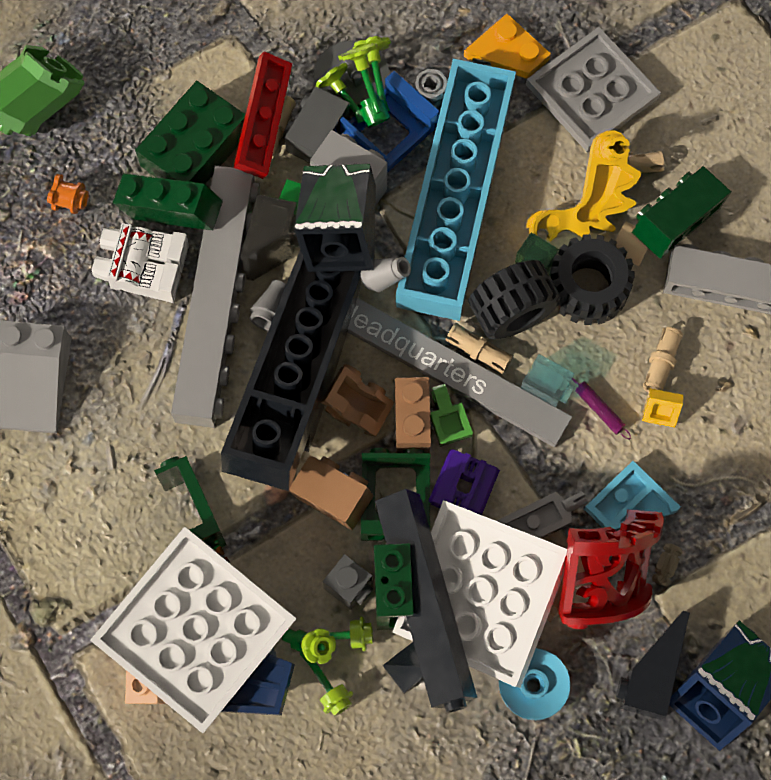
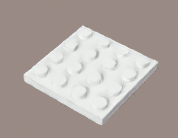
M443 500L431 535L468 666L514 687L521 688L564 576L567 549ZM398 617L393 633L413 641L407 617Z
M184 527L90 641L195 728L204 733L296 620V617L189 529Z

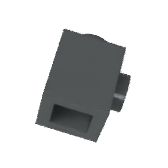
M345 554L323 580L324 589L350 610L353 609L356 603L362 605L374 589L371 587L372 575Z

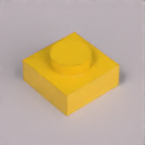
M650 388L643 410L642 421L675 428L683 405V395Z

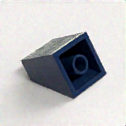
M739 620L673 692L669 706L714 747L721 751L754 722L771 700V648L753 630Z

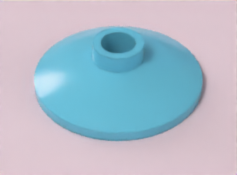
M536 648L521 688L499 680V690L505 705L514 714L528 720H543L556 714L566 703L570 692V678L565 665L557 656L549 651ZM535 679L539 682L540 689L537 692H531L527 688L529 680Z

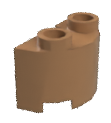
M344 364L339 369L321 403L327 405L325 411L348 427L353 423L364 430V434L376 437L395 402L385 396L386 391L379 385L371 382L365 385L362 382V378H360L361 372L350 365Z

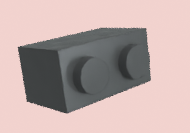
M316 86L310 96H304L298 109L299 114L295 121L291 120L287 124L283 133L286 152L310 163V159L331 130L340 134V119L344 117L348 121L350 118L349 102Z

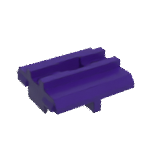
M450 449L428 502L437 508H441L443 500L453 504L456 499L455 505L458 506L461 501L459 507L482 515L500 470L488 464L487 461L482 459L480 461L471 457L470 454ZM459 478L473 484L469 493L466 494L457 490L456 486Z

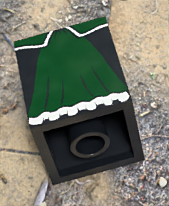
M370 164L304 166L294 231L308 272L374 270L376 184Z

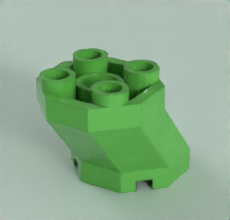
M26 45L21 55L0 71V132L7 135H12L13 132L26 136L35 135L43 122L79 94L84 85V80H82L83 74L66 59L58 55L55 60L47 57L49 50L39 46Z

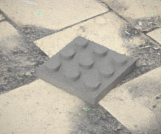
M597 27L526 81V86L586 152L590 151L592 142L599 133L611 130L617 131L657 101L661 95V92L600 27Z

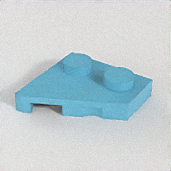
M632 461L585 506L584 510L602 528L612 527L615 531L620 530L621 523L626 520L627 509L662 512L665 517L676 513L681 506L641 467Z

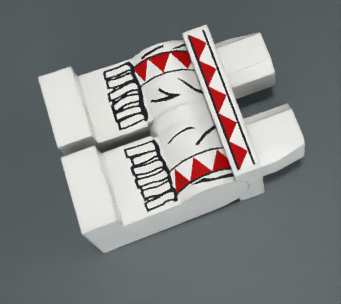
M125 223L121 224L120 229L103 228L100 246L102 249L112 250L114 253L112 259L96 256L92 266L93 276L108 281L111 289L124 290L174 303L181 278L180 272L182 273L189 248L187 235L174 231L173 235L155 232L142 227H132V225Z

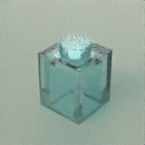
M538 354L522 382L521 389L557 408L560 401L564 404L568 402L575 389V386L571 385L574 373Z

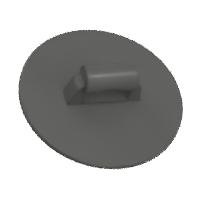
M343 41L334 44L326 49L316 62L314 69L315 84L332 68L346 63L348 65L347 71L342 75L341 80L347 88L345 90L356 105L361 106L360 102L369 98L361 71H357L353 60H339L338 55L351 50L357 41ZM379 51L381 58L379 67L385 89V78L389 76V67L386 58ZM369 64L370 67L367 69L375 93L378 95L372 64ZM331 86L322 89L343 99L340 94L337 95Z

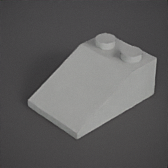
M0 320V429L57 434L72 340L65 326Z

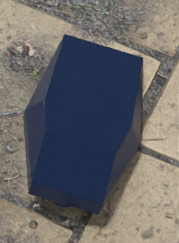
M267 654L221 712L282 716L295 664Z

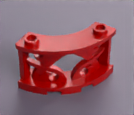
M627 509L626 520L621 523L620 530L616 532L612 527L596 529L569 528L568 548L560 603L558 605V613L563 624L574 629H586L588 625L614 623L633 618L648 608L652 600V586L646 583L651 547L662 536L664 524L662 512ZM580 556L585 572L577 573ZM626 562L624 581H617L615 589L608 580V577L616 574ZM591 582L592 584L584 585L576 592V595L581 597H589L586 603H572L575 586Z

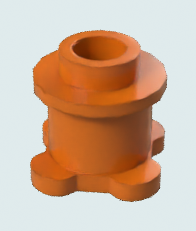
M56 174L52 188L47 196V203L51 204L52 210L58 211L60 207L70 209L71 213L77 214L80 209L84 210L87 206L89 192L86 191L84 183L73 184L63 180V175Z

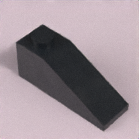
M682 611L627 674V678H620L616 698L621 699L620 709L659 720L667 716L690 612Z

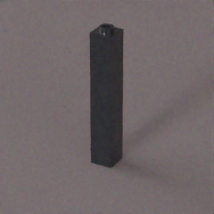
M404 489L378 499L375 503L386 544L410 543L413 616L406 617L431 708H445L446 713H452L467 708L466 701L478 697L421 496L419 493Z

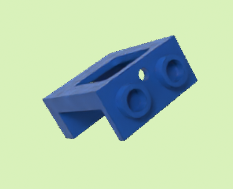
M395 71L385 78L384 92L390 109L388 113L409 131V135L392 151L385 155L361 133L366 127L365 122L358 123L355 116L349 121L344 117L340 119V135L342 133L347 134L362 148L368 151L372 149L380 153L387 162V173L436 129L440 114L437 108Z

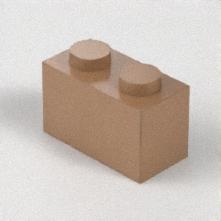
M429 377L395 378L396 453H403V450L411 448L421 449L423 453H430Z
M309 455L291 484L289 491L299 501L353 531L374 496L367 487L369 482L356 473L351 472L347 476L338 471L340 466L325 456L319 460Z

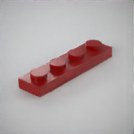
M265 51L258 58L233 167L261 179H264L269 173L293 64Z

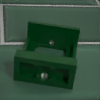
M373 448L369 450V453H362V478L369 482L367 487L374 496L361 516V541H386L379 514L375 508L376 472L381 468H410L416 472V493H419L430 527V502L428 500L430 498L431 453H423V450L415 448L405 449L403 453H389L388 449Z
M175 456L163 461L160 464V468L154 470L163 489L168 491L185 483L203 524L189 530L213 550L217 549L218 546L221 548L226 546L227 544L187 456L183 458Z
M410 543L374 545L377 630H392L398 617L413 616Z

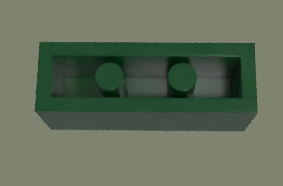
M704 166L694 174L690 171L687 172L677 182V187L674 190L668 187L657 198V203L654 206L650 203L647 204L636 216L638 223L632 233L659 259L717 213L732 192Z
M124 173L113 200L114 205L134 220L211 231L214 230L223 203L219 196L202 183Z

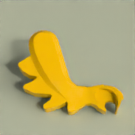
M615 130L604 131L594 138L590 149L582 198L575 207L565 210H540L528 218L526 228H528V233L533 241H539L537 235L539 229L547 231L548 236L546 240L549 242L555 239L563 230H569L581 238L584 234H590V227L608 232L616 230V227L606 219V216L625 212L636 205L635 200L625 197L621 192L633 187L641 177L639 170L627 164L630 142L622 133Z

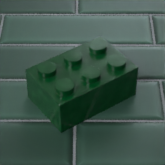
M196 80L135 149L140 167L156 178L206 184L213 176L215 166L220 167L238 147L246 114Z

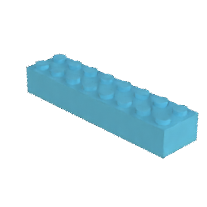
M453 59L405 258L410 263L411 272L409 276L404 277L398 283L396 291L397 308L460 321L513 93L516 71Z

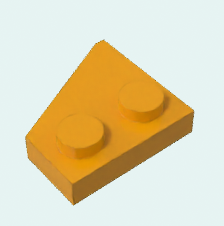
M506 14L464 50V57L470 61L476 58L489 62L492 67L516 71L517 76L528 79L550 60L551 53L511 16Z

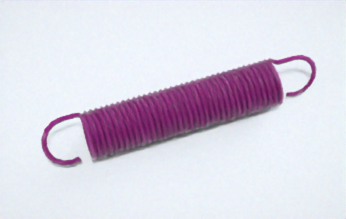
M571 377L579 385L575 392L605 422L615 435L625 430L630 438L625 437L622 433L620 434L625 439L630 440V433L623 428L626 424L608 407L586 381L579 384Z

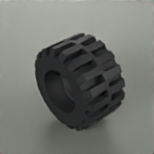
M584 234L581 241L574 237L570 239L568 246L563 244L559 248L558 255L556 254L553 259L549 276L561 295V300L558 304L561 306L559 313L563 317L570 314L572 316L570 321L577 323L578 319L584 320V325H591L593 320H597L598 324L605 323L607 316L613 319L617 316L619 310L622 311L627 302L635 279V271H631L634 264L631 258L625 259L627 251L624 247L617 249V241L612 238L609 242L603 240L604 236L597 234L596 239H591L590 234ZM584 268L595 269L605 276L609 287L598 292L584 290L577 285L572 274Z
M528 260L510 265L487 278L470 295L468 302L487 338L502 339L519 334L545 319L560 303L561 295L543 263L538 260Z

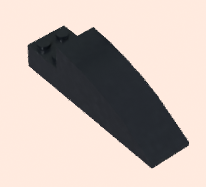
M300 249L222 448V472L282 490H290L303 451H310L325 406L321 401L332 384L362 283L361 271L308 272Z

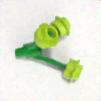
M360 616V620H350V631L329 632L326 629L318 628L308 633L301 629L295 631L288 628L281 637L282 641L289 643L292 649L300 652V656L308 663L327 692L320 699L324 706L323 711L326 714L332 712L334 716L341 714L352 705L349 698L353 696V692H348L343 684L333 688L316 662L319 664L327 663L332 658V652L336 650V640L350 639L352 649L362 648V651H366L367 644H373L372 622L365 623L364 617Z

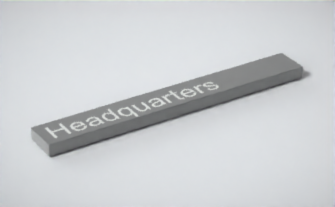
M357 298L348 333L441 385L445 384L450 390L554 448L556 447L572 416Z

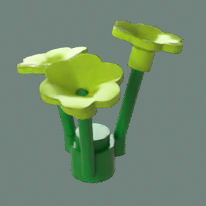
M373 36L366 40L357 41L351 50L338 55L339 60H353L357 71H361L369 95L368 99L360 102L361 109H359L345 90L347 87L341 80L342 75L347 71L348 65L346 63L332 68L316 82V87L320 89L331 86L337 95L340 94L345 101L349 102V107L355 114L357 122H365L367 128L390 119L388 113L390 109L386 101L379 67L381 62L379 51L389 48L391 43L389 37ZM369 64H372L378 95L375 93L367 69L370 67Z

